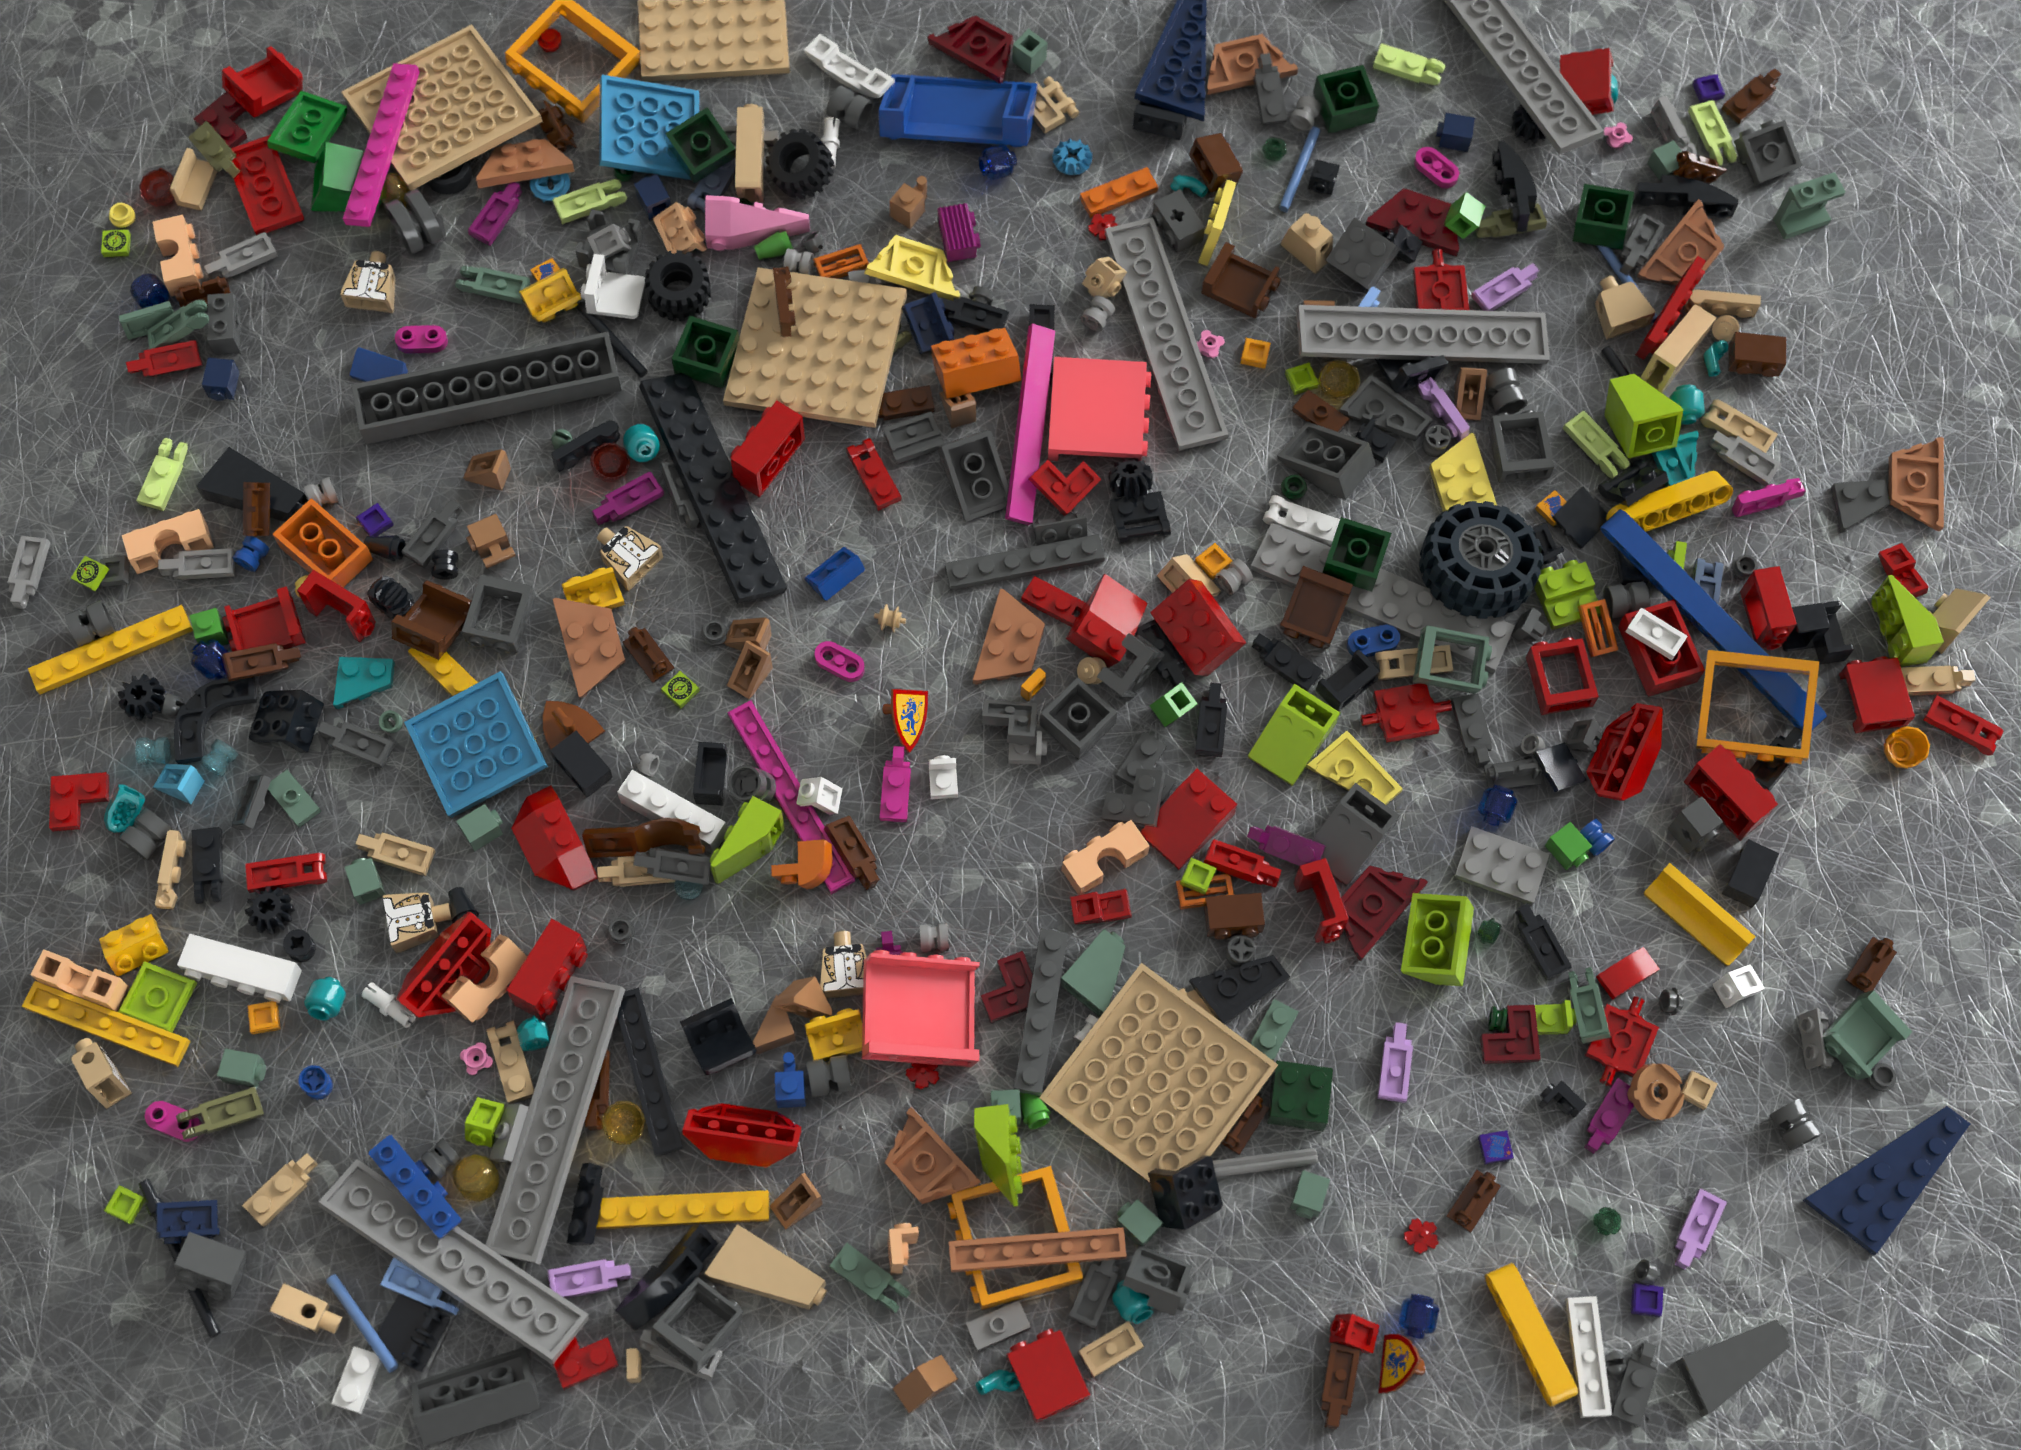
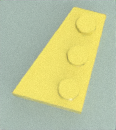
M1226 180L1224 188H1218L1214 202L1218 204H1213L1209 218H1212V220H1208L1204 231L1207 237L1198 261L1202 265L1208 266L1223 229L1236 182Z
M1348 731L1344 732L1307 764L1309 770L1348 791L1357 783L1385 805L1403 790Z

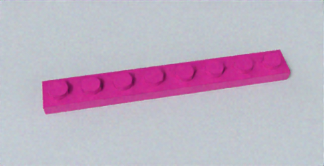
M393 63L343 216L345 225L371 226L420 73L418 65Z

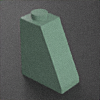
M1105 929L1101 931L1062 976L1060 983L1061 987L1098 1017H1101L1111 1003L1125 951L1123 939L1115 932L1109 933Z

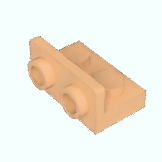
M675 202L653 217L667 251H671L673 254L677 250H682L683 254H686L695 248L701 252L707 250L704 243L705 236L700 228L696 226L694 222L696 216L689 207H684Z
M911 1223L896 1224L894 1229H889L887 1241L890 1275L902 1274L903 1265H908V1244L917 1243L919 1228L912 1227Z

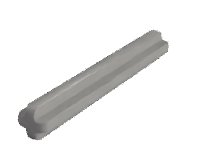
M1315 1148L1215 1160L1213 1165L1216 1177L1315 1165L1318 1162V1155Z

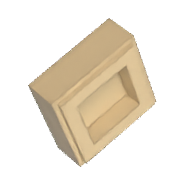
M1691 1071L1681 1093H1684L1685 1101L1705 1110L1718 1083Z
M637 1348L627 1349V1380L629 1383H640L642 1381L641 1353Z

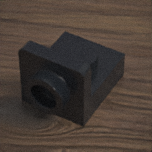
M1316 159L1308 189L1319 194L1332 195L1340 165Z
M1371 418L1367 425L1364 423L1361 425L1356 437L1368 442L1374 459L1383 463L1396 444L1397 439L1376 428V420Z
M1563 1081L1556 1087L1551 1083L1540 1094L1543 1100L1539 1106L1542 1109L1554 1098L1557 1101V1107L1564 1114H1571L1574 1118L1587 1105Z

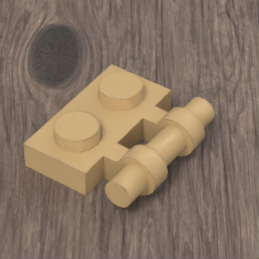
M1050 76L1043 81L1046 86L1045 88H1042L1038 83L1033 120L1044 134L1065 122L1063 113H1068L1071 118H1075L1079 114L1072 98L1067 97L1062 91L1063 87L1060 83L1055 82ZM1050 97H1055L1059 103L1055 104Z

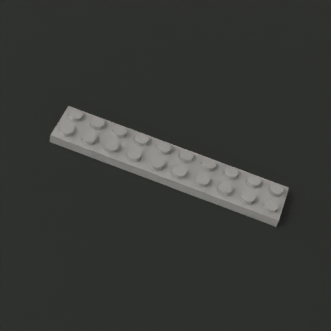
M1444 0L1559 155L1603 138L1604 130L1505 0Z
M1154 218L1106 228L1105 237L1113 260L1127 271L1121 284L1178 451L1228 439L1226 425Z
M1298 305L1296 308L1299 356L1423 360L1430 356L1435 358L1444 355L1447 361L1547 364L1550 360L1545 313Z
M1271 522L1250 570L1295 588L1303 566L1321 573L1323 572L1331 547ZM1381 568L1372 592L1353 586L1344 610L1379 625H1392L1400 634L1418 642L1420 632L1426 625L1490 637L1489 645L1492 646L1490 660L1486 661L1485 670L1493 674L1497 669L1515 625L1499 618H1493V616H1489L1487 619H1476V616L1470 615L1469 617L1462 616L1460 612L1453 609L1451 611L1444 607L1443 602L1437 601L1433 597L1430 589ZM1435 640L1434 646L1450 645L1451 656L1473 665L1476 647Z
M570 976L486 1242L487 1247L503 1257L537 1265L541 1264L625 992L622 986Z
M357 1159L319 1201L320 1208L552 1365L589 1319V1314L456 1226L442 1239H439L392 1182Z

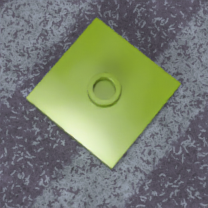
M144 961L118 1012L173 1033L197 982Z

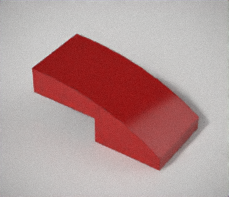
M1902 543L1879 552L1878 556L1887 576L1893 575L1915 598L1927 593L1929 587L1915 570L1916 561Z
M1126 889L1098 894L1096 891L1070 897L1075 925L1132 918L1128 891Z
M1642 947L1598 974L1596 978L1613 1000L1632 989L1636 984L1654 975L1660 969L1646 949Z

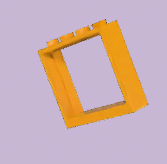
M555 0L505 52L506 65L512 69L513 74H519L526 79L530 87L543 92L551 103L559 104L570 117L573 115L584 123L599 107L600 83L583 101H580L522 57L525 51L560 15L621 60L610 71L608 76L626 78L640 64V50L575 1Z
M1708 650L1696 749H1702L1701 753L1708 754L1721 744L1725 749L1732 751L1736 758L1745 759L1747 754L1756 755L1757 760L1773 762L1774 758L1785 759L1787 764H1802V761H1807L1809 758L1819 661ZM1714 665L1809 675L1801 748L1794 749L1706 739Z
M1051 1166L1017 1175L1021 1176L1022 1185L1041 1180L1055 1232H1070ZM993 1182L951 1194L952 1202L947 1203L951 1220L957 1219L959 1230L955 1231L956 1240L972 1239L962 1202L1000 1192ZM1079 1262L1064 1263L1067 1273L988 1295L982 1271H965L966 1276L972 1275L975 1286L970 1287L974 1304L980 1303L981 1310L1078 1284L1083 1280Z

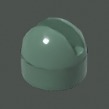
M566 429L556 430L551 438L555 450L573 440L572 435Z
M388 710L380 716L379 726L387 733H396L402 728L403 720L398 713ZM392 717V719L396 723L395 726L391 724V722L388 720L389 718Z

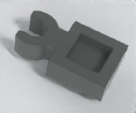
M125 555L100 559V563L109 568L100 585L110 587L129 584L130 561Z

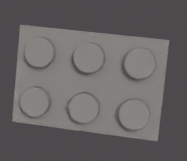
M1471 826L1454 878L1532 906L1550 854Z

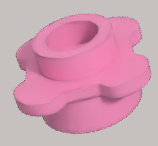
M1618 123L1617 126L1604 129V135L1607 136L1606 141L1612 148H1622L1625 143L1630 144L1633 137L1628 134L1626 124Z
M1205 330L1201 333V339L1197 342V345L1203 356L1215 358L1218 356L1219 348L1224 345L1225 340L1222 336H1215L1209 330Z
M482 1042L470 1046L460 1053V1059L466 1063V1071L469 1075H476L479 1070L490 1068L493 1064V1059L488 1056L486 1052L487 1047ZM476 1056L479 1057L478 1061H474Z

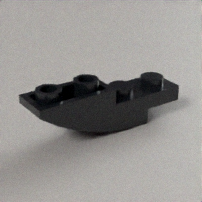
M1499 141L1497 151H1494L1492 155L1493 167H1497L1495 171V184L1500 186L1501 195H1508V203H1512L1510 216L1511 222H1515L1516 232H1527L1530 213H1534L1537 199L1535 184L1520 156L1506 142Z
M1662 175L1659 183L1638 182L1634 190L1632 204L1642 206H1682V214L1686 215L1699 199L1703 203V209L1707 216L1726 218L1733 216L1739 201L1731 194L1710 184L1685 177Z
M695 1223L658 1267L652 1266L615 1311L633 1330L639 1329L667 1307L706 1267L703 1261L718 1245V1242L701 1224Z

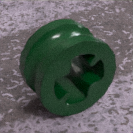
M1495 1006L1491 1007L1488 1031L1497 1029L1499 1033L1504 1032L1507 1019L1506 1008L1497 1010Z

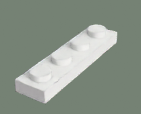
M1597 1296L1567 1298L1565 1301L1575 1380L1578 1389L1580 1418L1611 1416L1612 1411Z

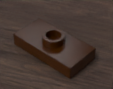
M1309 389L1292 408V412L1306 422L1308 421L1339 433L1349 421L1348 417Z

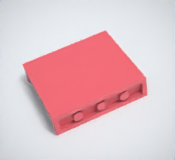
M1054 357L1048 460L1058 461L1059 454L1120 458L1135 457L1137 461L1142 460V456L1147 457L1148 441H1143V433H1148L1149 418H1144V410H1149L1150 395H1145L1146 387L1150 388L1151 372H1146L1147 362Z
M876 950L870 953L864 960L862 1059L972 1067L979 1061V1050L974 1049L975 970L980 966V962H972L967 957H957L954 960L944 959L942 955H929L927 958L917 957V954L911 952L890 955L889 951Z

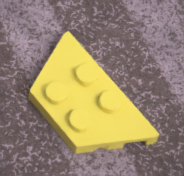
M895 235L873 262H870L864 272L866 275L926 294L936 292L938 297L951 301L954 298L959 299L960 297L959 290L955 291L952 284L953 275L947 266L944 251Z
M1470 433L1431 463L1429 469L1442 511H1448L1449 507L1457 504L1465 505V502L1477 501V503L1487 501L1497 505L1474 433Z

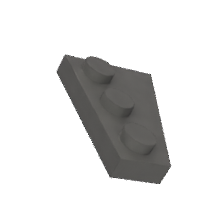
M1372 374L1339 410L1346 417L1366 424L1373 418L1376 420L1375 427L1414 441L1418 439L1432 422L1430 416L1398 393H1395L1394 390Z

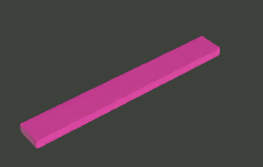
M1031 324L1028 327L1005 515L1006 520L1024 525H1030L1033 522L1037 488L1028 478L1039 468L1055 338V330Z
M750 700L727 712L729 719L758 769L770 773L775 779L776 792L774 797L799 840L824 839L832 844L813 806L801 807L797 804L800 784L753 702ZM833 844L832 868L824 881L830 894L855 882V878L848 871Z

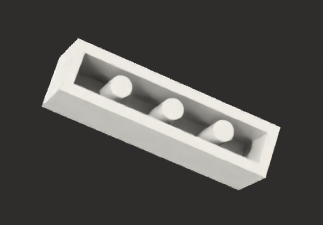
M631 770L617 791L622 804L650 820L677 818L699 826L701 844L705 846V851L711 854L720 846L727 831L725 821L634 770Z
M189 934L177 964L184 972V976L192 980L200 981L202 977L211 980L210 983L221 988H227L228 985L238 987L237 990L247 995H253L254 992L264 994L265 999L276 1001L277 1003H280L281 999L291 1001L302 972L295 962Z

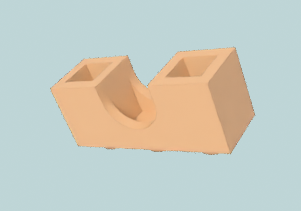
M183 215L153 221L156 242L163 257L175 255L171 259L160 261L163 280L170 296H175L174 292L178 291L179 287L184 288L197 284L198 289H201L199 279L203 278L200 264H196L199 252L196 244H192V239L196 238L192 224H187Z
M199 509L122 535L128 559L137 574L157 568L158 560H161L162 551L169 545H183L185 551L210 550L214 548L207 523Z
M1132 820L1125 824L1123 822L1117 823L1109 830V834L1102 838L1096 836L1087 843L1086 848L1079 852L1074 850L1064 857L1062 872L1078 895L1087 893L1103 882L1104 874L1097 864L1101 858L1106 856L1115 857L1126 869L1148 855L1150 846Z
M501 934L480 954L490 966L488 978L483 983L473 984L469 979L460 976L442 995L464 1019L472 1023L475 1020L481 1019L487 1013L488 1006L494 999H499L506 993L508 984L514 979L527 958L508 937Z
M44 949L30 974L39 983L118 1012L130 988L119 977L94 969V971L87 970L66 957Z

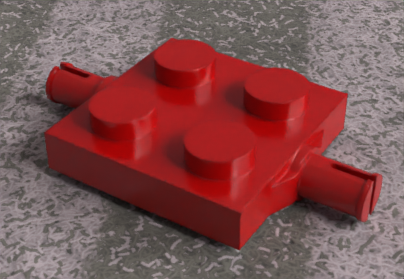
M1437 249L1433 250V264L1427 267H1414L1413 270L1416 308L1469 310L1465 265L1452 266L1444 264L1443 250L1439 249L1438 252Z
M1418 683L1374 691L1373 698L1376 712L1360 715L1362 726L1378 723L1384 733L1386 743L1438 734L1440 728L1436 715L1440 712L1452 711V705L1450 700L1434 702L1430 697L1427 685Z
M1637 996L1633 997L1629 1010H1621L1609 1004L1605 1005L1604 1011L1611 1037L1590 1042L1585 1056L1600 1062L1605 1067L1600 1082L1602 1084L1605 1083L1606 1086H1611L1616 1072H1622L1631 1077L1634 1076L1638 1069L1645 1064L1658 1032V1026L1645 1021L1639 1015L1645 1001L1642 998L1639 1000Z

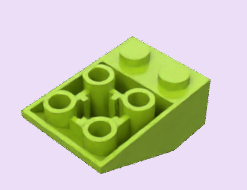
M1888 575L1872 596L1871 603L1873 610L1877 612L1880 620V631L1886 637L1890 659L1898 658L1901 667L1927 663L1944 643L1936 618L1893 575Z
M1294 684L1247 757L1293 786L1335 727L1340 712Z
M752 796L749 803H743L738 812V821L735 826L730 825L724 835V844L720 849L716 848L711 855L709 862L711 863L710 866L715 883L723 882L772 851L785 829L781 810Z
M1008 1104L974 1108V1128L983 1171L1013 1206H1018V1194L1023 1193L1021 1176H1017V1174L1022 1173L1021 1158L1017 1156V1154H1022L1020 1137L1014 1134L1018 1132L1016 1115L1010 1116Z

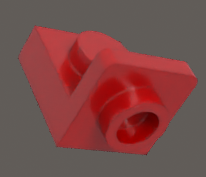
M1337 1314L1330 1327L1331 1335L1329 1342L1344 1344L1349 1347L1358 1348L1363 1353L1373 1354L1380 1325L1354 1314Z

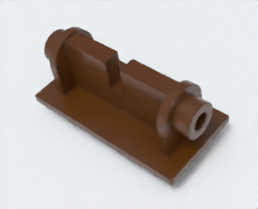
M544 100L543 103L546 109L538 110L543 121L539 124L546 134L553 129L552 132L546 135L549 142L561 152H564L569 144L577 148L573 139L575 134L564 123L563 118L565 116L557 105L552 106Z
M1682 151L1676 156L1679 168L1673 174L1710 184L1715 182L1727 170L1719 167V164L1713 158L1696 157L1695 154Z
M217 276L215 279L201 282V289H198L197 284L184 288L179 287V290L174 293L177 301H179L180 308L198 299L205 301L208 305V295L231 293L227 278Z
M243 482V535L269 536L270 483Z
M634 627L629 630V638L623 641V644L652 683L675 669L645 628L638 629Z
M1872 937L1845 981L1864 993L1873 991L1897 953L1893 950V941L1889 938L1878 940Z
M1255 1096L1221 1142L1222 1145L1238 1155L1241 1154L1269 1109L1262 1104L1263 1099L1261 1097Z
M1476 1170L1446 1217L1471 1233L1501 1185L1495 1182L1496 1177L1489 1172H1486L1484 1175Z

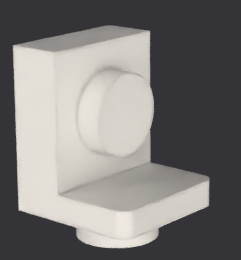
M941 755L930 759L931 799L958 798L956 758Z
M823 777L802 779L797 804L801 807L812 805L829 815L838 814L842 788Z
M1751 965L1731 971L1713 983V988L1726 1008L1765 989Z

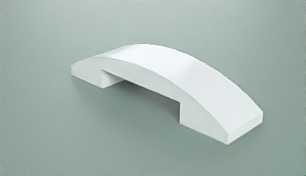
M821 34L804 49V53L824 72L844 86L862 95L880 98L895 83L894 78L875 68L871 71L841 53L836 43Z

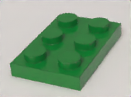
M300 91L268 139V148L315 164L325 143L331 140L348 114L347 106Z

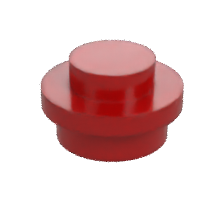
M548 28L537 39V43L545 52H554L562 43L561 34L556 29Z

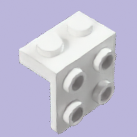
M594 254L592 264H588L586 268L587 284H582L581 299H585L586 313L629 319L637 318L645 289V278L637 275L606 272L604 255Z

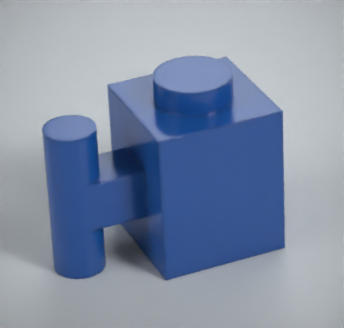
M787 1052L783 1055L784 1072H775L777 1108L806 1107L804 1072L796 1071L794 1055L791 1052Z

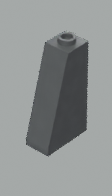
M1777 1319L1684 1356L1676 1361L1701 1417L1715 1411L1790 1347L1788 1332L1783 1325L1779 1324Z

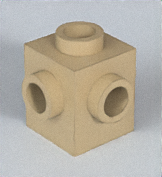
M1110 257L1099 258L1086 270V278L1082 284L1088 288V292L1093 297L1098 295L1104 298L1113 297L1121 289L1122 285L1120 283L1127 274V271Z

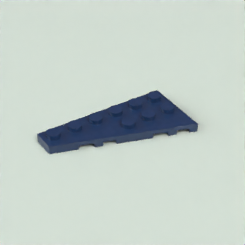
M1177 0L1136 89L1134 99L1204 122L1207 0Z
M1946 1106L1802 1201L1874 1256L1882 1248L1967 1130L1970 1123Z

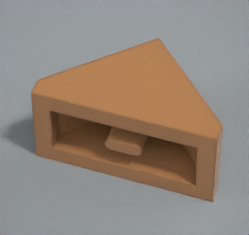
M1460 368L1455 382V407L1464 419L1481 420L1487 369Z
M944 391L939 393L951 428L976 421V401L970 393L948 399Z
M500 449L472 456L463 479L502 491L511 470L506 452Z
M767 618L733 620L724 644L742 651L745 642L749 640L763 650H766L772 636L770 620Z
M749 640L746 641L727 686L750 699L773 669L771 654Z
M815 976L794 980L773 1001V1007L808 1019L818 1016H832V1008Z
M773 1002L753 1040L757 1054L796 1041L787 1011L773 1007Z
M803 1173L770 1205V1208L783 1227L788 1229L819 1208L823 1203L820 1194L807 1175Z
M939 1355L916 1367L893 1390L910 1414L958 1379L943 1356Z

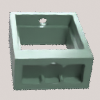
M1426 625L1420 632L1413 682L1476 694L1482 690V687L1486 686L1488 679L1485 665L1486 661L1490 660L1492 646L1489 645L1490 637ZM1435 640L1476 647L1470 683L1430 675Z

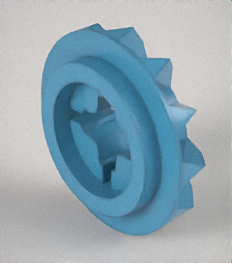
M1069 138L1066 142L1060 141L1059 145L1054 148L1053 163L1064 174H1081L1092 163V153L1089 150V145H1084L1081 140L1072 141ZM1068 152L1072 154L1077 153V159L1073 157L1068 158Z
M564 173L531 179L530 188L535 198H540L543 202L546 200L553 202L554 198L565 195L570 191L571 182L569 175ZM548 178H550L554 184V188L551 191L548 188Z

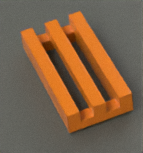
M861 244L813 259L818 276L835 279L848 276V272L865 270L869 265ZM859 254V256H856V257H853V258H850V259H843V258H846V257H850V256ZM836 261V263H834V264L827 265V266H824V267L821 266V265H824V264H827V263H831V262Z
M1602 599L1579 605L1578 610L1590 656L1595 657L1617 651L1618 646L1606 600ZM1597 606H1599L1604 629L1609 644L1608 648H1606L1601 625L1599 623L1597 611L1595 608ZM1587 609H1589V612H1590V616H1591V619H1592V623H1593V627H1594L1596 639H1597V642H1598L1599 650L1597 649V645H1596V641H1595V638H1594V634H1593V630H1592V626H1591V622H1590V618H1589Z
M1229 874L1214 875L1210 884L1226 882V886L1208 888L1205 895L1194 890L1184 892L1183 888L1187 887L1180 885L1181 880L1175 882L1180 910L1203 907L1206 899L1185 900V898L1226 892L1228 893L1227 895H1234Z

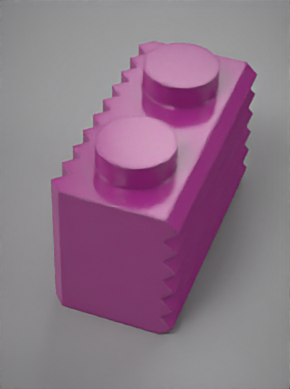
M967 203L937 208L938 224L947 262L977 257V249L981 248L980 237L978 233L973 232L972 227H976L975 215L973 211L969 212Z

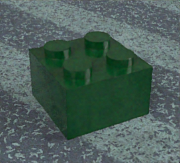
M1364 65L1316 76L1313 94L1315 99L1321 104L1320 112L1328 133L1375 122L1379 103Z
M708 107L665 133L666 144L694 184L736 158L735 146Z
M1584 184L1573 241L1623 250L1634 192Z
M689 316L672 356L674 374L683 373L690 376L693 380L723 388L732 367L739 342L738 330Z
M1341 517L1322 573L1372 592L1392 533Z
M1276 1061L1278 1066L1272 1073L1267 1124L1324 1131L1328 1124L1333 1068Z

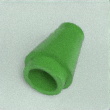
M777 231L754 246L759 260L783 256L787 248L793 249L786 231L781 233Z
M1019 1092L1024 1123L1028 1124L1030 1129H1038L1047 1125L1050 1122V1111L1039 1098L1040 1096Z

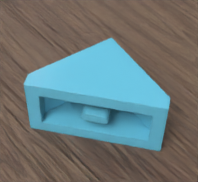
M166 764L153 788L192 804L205 781L191 765Z

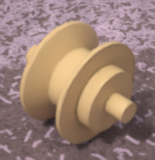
M1731 315L1719 317L1712 326V333L1717 340L1731 341L1734 333L1739 332V323Z
M885 604L884 609H880L879 614H874V618L878 619V624L881 625V630L885 626H890L894 633L901 623H906V619L902 618V612H899V606L894 611H891L888 605Z
M1086 657L1078 664V677L1085 684H1099L1102 681L1097 676L1106 667V664L1100 658Z

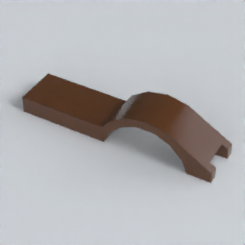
M677 818L655 819L642 823L637 827L588 828L582 833L589 858L634 856L636 852H646L650 848L673 844L685 846L689 854H703L705 852V846L701 844L699 838L700 827Z

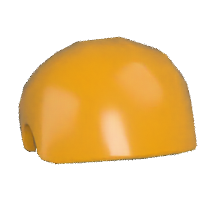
M1906 726L1895 730L1886 738L1884 743V753L1887 760L1897 768L1908 769L1915 767L1924 761L1929 754L1930 743L1926 734L1915 727Z

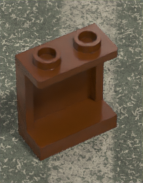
M1225 242L1203 280L1201 294L1256 319L1260 311L1264 312L1270 302L1268 296L1271 291L1276 292L1280 285L1281 278L1278 277L1280 268L1275 266L1271 272L1234 254V245Z
M1303 566L1284 618L1280 623V629L1284 630L1283 634L1294 639H1298L1299 636L1309 639L1308 644L1323 649L1324 645L1330 647L1353 589V584Z
M426 580L423 583L422 595L406 615L402 617L397 614L391 621L392 639L440 660L462 632L472 600L464 595L452 592L439 584Z

